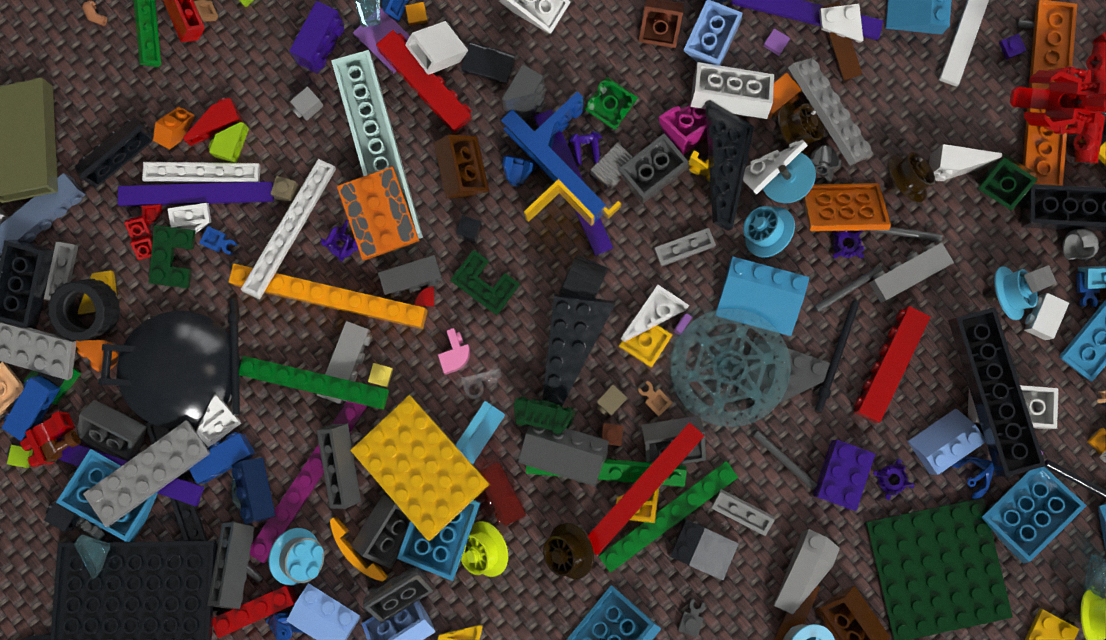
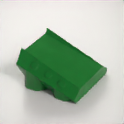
M606 77L604 81L600 82L598 90L589 99L584 109L616 130L638 97L613 79Z

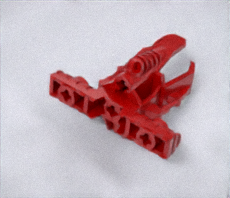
M1093 42L1091 55L1086 61L1088 70L1075 69L1074 66H1065L1064 68H1057L1051 71L1039 70L1030 77L1028 83L1049 84V89L1015 87L1011 90L1009 103L1012 107L1045 109V113L1024 112V118L1031 126H1042L1047 130L1054 131L1055 134H1079L1074 139V147L1077 149L1075 150V162L1098 163L1105 115L1101 113H1106V42Z

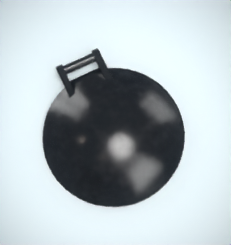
M190 311L162 313L140 324L130 334L124 345L102 344V351L104 352L101 378L98 379V384L119 386L122 396L129 407L138 416L151 424L175 429L183 422L189 421L192 427L199 426L214 394H217L226 405L231 401L230 335L220 324L207 316ZM112 352H119L116 379H109Z

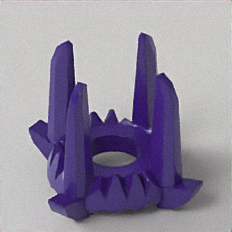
M592 131L591 134L579 136L577 133L570 137L569 143H573L578 165H582L580 143L587 144L591 142L594 163H598V139L602 138L598 132Z
M348 219L345 220L342 227H339L338 233L336 232L337 227L331 229L326 240L321 238V244L327 247L333 255L337 256L339 261H344L345 257H349L354 251L359 250L355 238L353 240L349 234H344ZM336 241H343V246L339 247Z
M864 230L856 232L831 231L835 236L833 247L836 253L833 257L836 259L838 256L845 258L857 256L862 259L864 257L862 252L865 248L861 246L859 235ZM845 238L853 241L852 248L848 249L847 246H843Z
M897 459L894 465L884 467L880 472L875 470L873 472V475L878 476L879 485L886 492L885 499L890 500L892 495H897L903 491L905 487L914 488L915 484L908 482L904 471L906 466L901 464V459ZM891 474H896L899 477V482L896 485H891L888 481Z

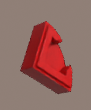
M141 205V216L145 215L148 225L154 223L159 218L163 205Z
M434 287L422 290L416 297L415 306L435 307Z

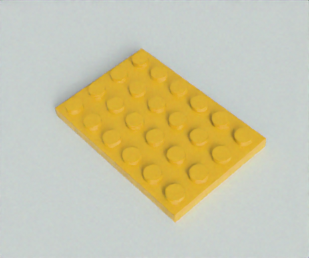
M410 395L350 450L428 541H431L490 485Z

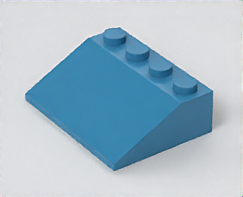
M888 0L885 29L942 35L950 26L952 0Z
M732 257L728 263L715 316L791 336L805 297L809 277Z
M90 449L56 503L126 542H134L146 522L158 492L109 527H105L83 493L119 469L121 465Z
M1041 467L1028 471L982 518L1004 545L1024 564L1037 556L1087 505L1047 468Z
M473 500L431 541H428L410 521L397 559L454 581L480 502Z
M611 585L567 640H653L662 628Z

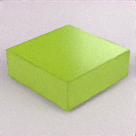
M11 445L7 464L29 468L28 457L32 455L33 449L25 451L22 446Z

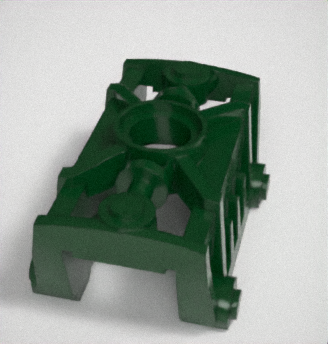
M523 396L515 398L514 414L518 425H532L561 434L566 428L569 429L575 419L576 411L571 407L564 408L561 407V404L555 405L556 403L540 399L537 401L535 398L528 400L526 399L527 397Z

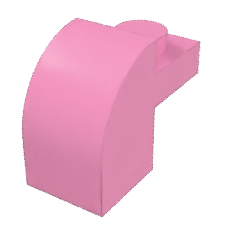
M454 328L447 330L452 350L438 354L443 372L446 375L462 369L470 358L469 345L461 346V343H464L461 333H456Z

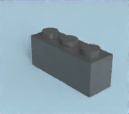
M435 255L378 272L384 294L387 298L391 297V299L399 298L402 296V293L407 291L410 293L418 292L421 290L420 287L426 285L428 287L437 286L440 284L439 281L443 280Z

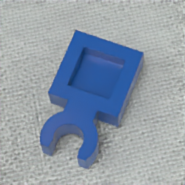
M209 226L199 244L218 253L222 248L223 252L227 255H233L232 252L228 251L229 245H238L233 240L225 241L226 234Z
M1077 273V293H1082V297L1079 300L1080 307L1087 305V299L1090 301L1091 307L1097 306L1098 300L1094 294L1100 293V288H1084V273Z

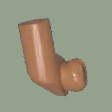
M92 0L84 2L82 9L87 19L105 26L107 17L96 13L95 2Z

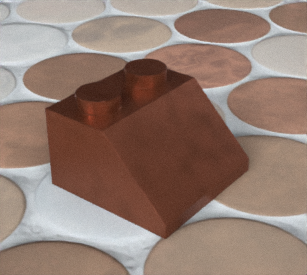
M646 0L639 42L676 48L684 3L666 0Z

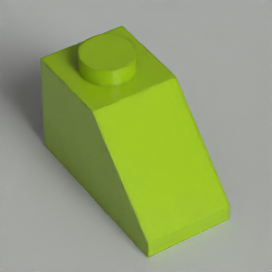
M240 122L215 134L214 139L209 144V153L216 158L237 163L249 128Z

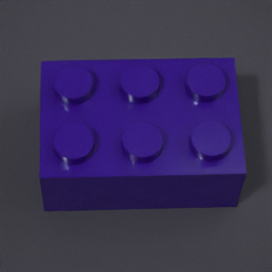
M315 2L289 50L298 65L317 74L320 69L322 70L325 67L327 56L333 52L336 45L335 41L344 31V23L338 11L321 2Z
M831 440L813 497L857 511L875 453L839 440Z

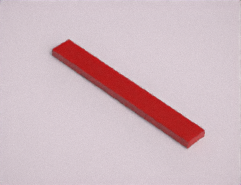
M691 422L686 425L588 535L596 555H599L705 437Z

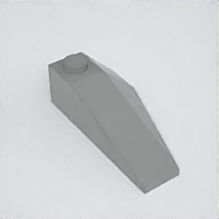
M810 529L802 531L773 606L793 615L831 570L840 548L829 538Z

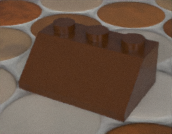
M447 135L434 142L446 198H464L489 192L477 136Z
M855 586L838 592L815 609L827 629L833 634L835 640H889L890 635Z

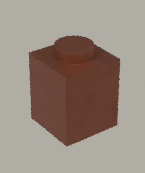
M603 423L601 439L609 441V445L621 446L623 426Z

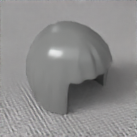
M1088 229L1072 230L1063 241V254L1068 260L1090 259L1099 249L1098 239Z

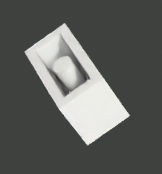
M1049 293L1039 295L1037 305L1025 320L1026 327L1024 331L1043 340L1054 339L1069 303Z

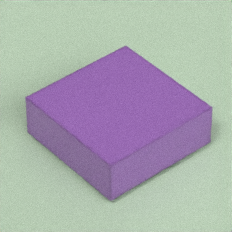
M773 29L763 46L780 56L790 38Z
M687 313L684 314L675 327L674 332L678 335L682 334L692 317Z

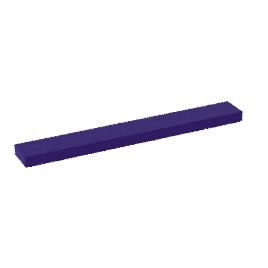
M731 0L730 2L732 5L821 26L819 10L823 5L803 0ZM860 15L863 37L878 40L883 20Z
M552 109L534 116L538 128L554 114ZM558 131L555 134L551 149L583 181L563 133ZM575 210L594 255L597 256L613 249L601 219H598L591 226Z
M240 182L118 186V206L274 202V197L271 195L274 183Z
M80 444L76 447L68 446L62 451L63 454L59 460L80 466L92 448ZM92 449L121 466L128 462L125 459ZM177 477L160 489L158 494L198 506L204 486Z

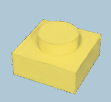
M373 363L368 382L388 387L393 368Z

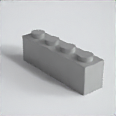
M933 242L923 248L925 252L919 255L915 252L906 257L908 261L904 264L899 261L890 266L891 271L887 273L881 271L874 275L873 278L875 280L869 282L880 303L953 264L954 262L943 243L941 242L935 246Z
M346 321L325 375L355 382L358 372H356L358 364L361 365L365 358V353H363L365 346H369L372 340L371 331ZM317 394V396L323 397L325 399L331 400L339 404H343L345 401Z

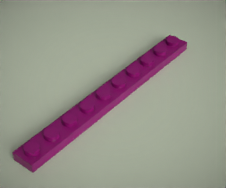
M347 401L332 424H348L349 433L351 434L368 406ZM319 444L274 510L276 516L268 519L251 545L250 555L262 563L267 561L274 542L281 534L286 532L324 474Z

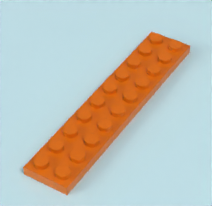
M1038 0L1036 2L1030 77L1039 70L1051 71L1073 65L1077 4L1051 0ZM1029 83V88L1049 89V84ZM1027 108V112L1045 113V109ZM1026 121L1022 165L1036 173L1038 180L1034 184L1063 186L1067 133L1055 134L1054 131L1047 130L1042 126H1031Z

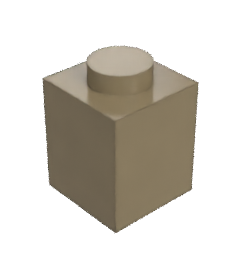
M276 176L271 195L277 200L292 204L299 192L300 186L293 180Z
M612 385L596 402L599 405L597 409L604 416L607 414L612 416L627 397Z

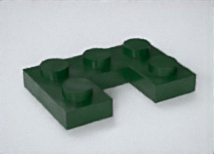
M154 225L149 273L150 284L190 288L192 269L174 267L173 257L174 248L194 250L196 230Z
M473 250L450 281L498 316L520 287V283L504 273L492 288L479 278L480 274L489 264V260Z

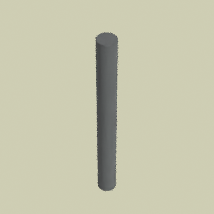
M890 226L889 230H867L936 242L942 241V234Z
M878 265L816 304L814 309L817 312L822 311L871 280L874 275L883 271V268Z
M759 430L753 434V437L811 490L815 489L817 483Z

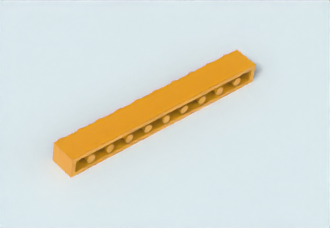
M233 263L229 283L242 287L253 268ZM275 273L264 292L419 329L424 328L428 312L424 307Z

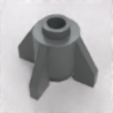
M829 145L818 146L810 158L816 173L824 175L828 182L832 181L833 169L840 168L841 160L835 150Z

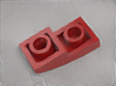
M145 215L125 220L124 224L132 240L130 244L137 260L151 257L153 237Z

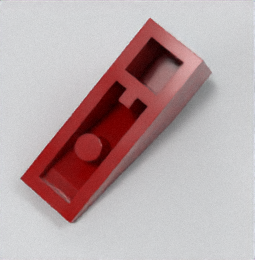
M231 98L218 100L183 137L184 141L192 146L215 136V134L235 124L243 123L236 104Z

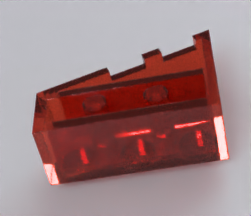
M496 462L479 471L490 483L485 489L487 493L485 497L490 507L494 506L497 512L494 515L499 524L503 523L504 527L527 515L500 462Z

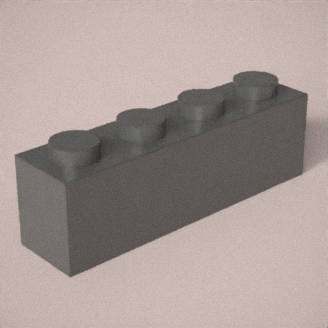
M332 424L317 429L330 509H346L361 502L354 456L350 451L352 444L348 424Z
M236 522L222 523L207 606L240 609L243 600L244 583L247 578L246 572L250 560L251 543L254 537V526Z

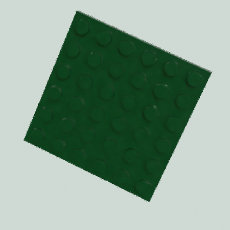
M980 497L865 521L892 640H911L1013 618L992 530L982 518L987 512L984 498Z

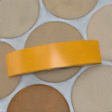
M337 516L333 517L330 520L332 533L339 549L347 560L363 574L375 580L383 582L387 579L388 575L376 562L370 566L367 565L344 538L349 530Z

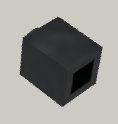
M462 215L456 232L457 237L477 243L482 228L481 221Z
M54 502L47 508V515L44 521L66 532L74 529L81 516Z

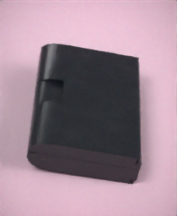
M470 42L461 70L471 75L507 85L516 56Z

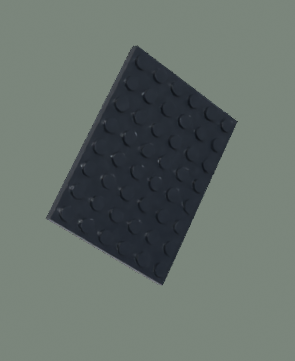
M217 541L58 543L50 640H212L214 606H207L216 560Z

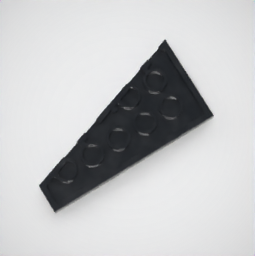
M708 101L705 103L712 222L729 231L733 229L754 126L714 102Z
M554 294L542 400L556 403L555 405L561 404V407L563 406L615 305V301Z

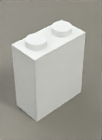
M446 21L413 32L405 44L428 75L460 63L468 52V49Z

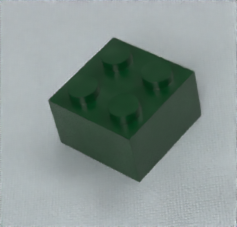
M1002 152V157L993 163L977 184L980 191L1012 211L1038 178L1036 173Z

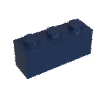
M263 458L244 460L232 465V476L236 482V495L240 501V514L244 524L275 517Z

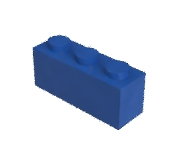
M42 376L31 377L24 383L21 395L15 399L14 407L4 418L5 422L2 429L20 441L26 437V431L32 430L42 422L61 389Z
M232 433L226 437L227 440L223 443L217 442L208 447L211 454L189 469L197 484H205L230 470L232 465L256 455L245 434Z

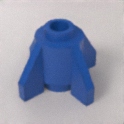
M512 155L504 156L502 163L506 180L509 181L510 185L517 187L525 184V181L536 166V163L532 160Z

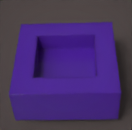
M1019 33L999 42L1006 60L1027 51Z

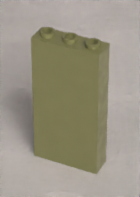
M33 78L24 82L18 81L5 86L0 85V202L5 203L58 192L53 86L43 78Z

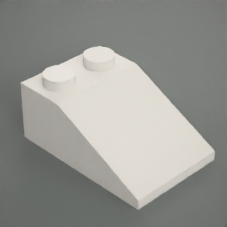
M499 0L500 3L513 13L549 34L552 33L570 4L569 0Z
M943 144L930 154L929 165L934 172L935 180L945 181L988 167L1000 159L1002 153Z

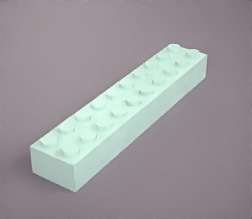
M369 50L331 60L363 176L393 166L418 238H423L373 58Z

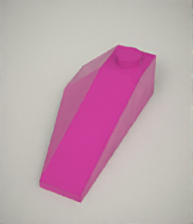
M691 103L683 108L679 106L674 107L658 118L663 132L682 155L696 147L707 137L706 109L691 107Z

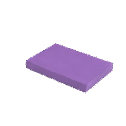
M379 7L353 32V35L394 74L396 70L378 52L376 44L392 30L397 34L401 33L407 41L410 35Z

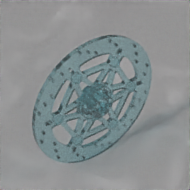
M741 309L715 310L694 320L678 338L671 357L672 382L682 403L694 415L700 416L702 420L718 426H745L767 416L782 400L790 380V356L780 333L761 316ZM722 324L737 325L735 332L715 337H709L705 333L714 326ZM748 329H753L759 333L769 344L771 352L763 353L747 337ZM732 337L726 350L715 343L717 340ZM737 338L741 339L739 352L732 350ZM697 341L701 345L694 370L687 371V355L692 344ZM747 342L758 354L743 355L744 343ZM712 345L720 351V354L715 357L708 346ZM706 351L713 362L700 367L703 353ZM729 354H731V356H733V357H726V358H724L725 355H729ZM747 360H761L760 363L748 367ZM727 363H731L733 366L736 365L733 368V372H729L728 369L725 370L728 366ZM775 364L773 384L768 393L763 394L760 391V386L766 366ZM760 367L761 371L757 384H754L748 372ZM713 368L714 375L700 376L701 372ZM744 369L742 375L739 374L740 370ZM719 374H723L725 376L724 379ZM737 376V379H736V380L729 381V379H728V378H734V377ZM744 378L747 379L753 388L751 391L740 384ZM716 379V393H713L703 380ZM697 381L714 399L711 407L697 398L690 388L689 384L691 382ZM721 384L729 385L724 396L720 397ZM734 385L746 393L745 395L728 397ZM746 398H752L755 401L754 406L742 411H724L725 404Z

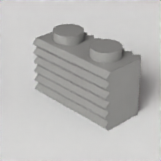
M617 143L591 169L590 174L605 189H608L610 186L614 188L621 180L619 178L621 176L619 168L633 157Z

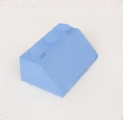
M706 0L684 48V52L697 63L721 66L741 23L743 13L714 1Z
M954 409L907 442L929 474L938 475L986 441L977 426L958 409Z
M308 583L297 599L286 621L315 640H347L360 620V615Z
M419 600L383 623H380L374 616L362 623L367 640H424L435 633L431 619Z

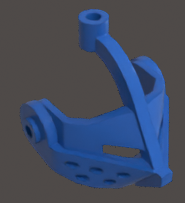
M965 456L953 464L952 467L960 468L970 462L983 469L974 478L970 477L967 479V484L970 487H974L976 481L985 476L983 485L973 492L971 496L973 499L982 497L988 490L994 466L991 460Z
M276 612L266 620L276 640H289L293 632L304 633L286 621L291 612Z

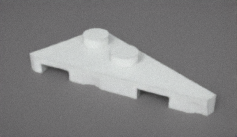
M801 140L789 144L790 148L781 152L776 150L764 155L760 159L751 161V165L745 168L743 181L758 194L780 173L778 170L779 166H787L808 145Z
M657 285L621 337V340L625 342L686 311L689 305L660 285Z

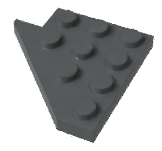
M754 337L736 394L754 400L749 416H755L824 382L830 363Z

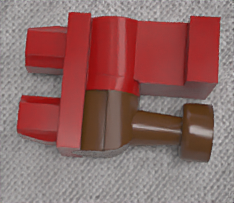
M57 411L44 423L25 432L26 437L20 441V444L25 451L33 449L34 454L28 457L31 467H38L43 464L51 465L62 457V451L68 446L76 447L81 444L79 435L73 431L76 427L69 413ZM64 436L63 440L59 442L57 441V439Z

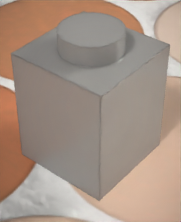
M308 86L290 101L294 106L291 110L298 118L302 116L306 121L323 107L321 101Z

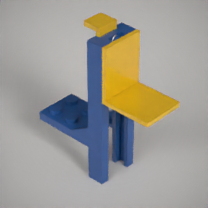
M578 91L536 131H533L513 109L501 120L506 126L504 132L554 182L524 211L525 219L528 222L558 194L591 226L603 215L609 219L621 207V203L617 201L608 210L606 204L551 149L555 134L558 131H564L569 125L568 122L572 118H578L583 112V96Z

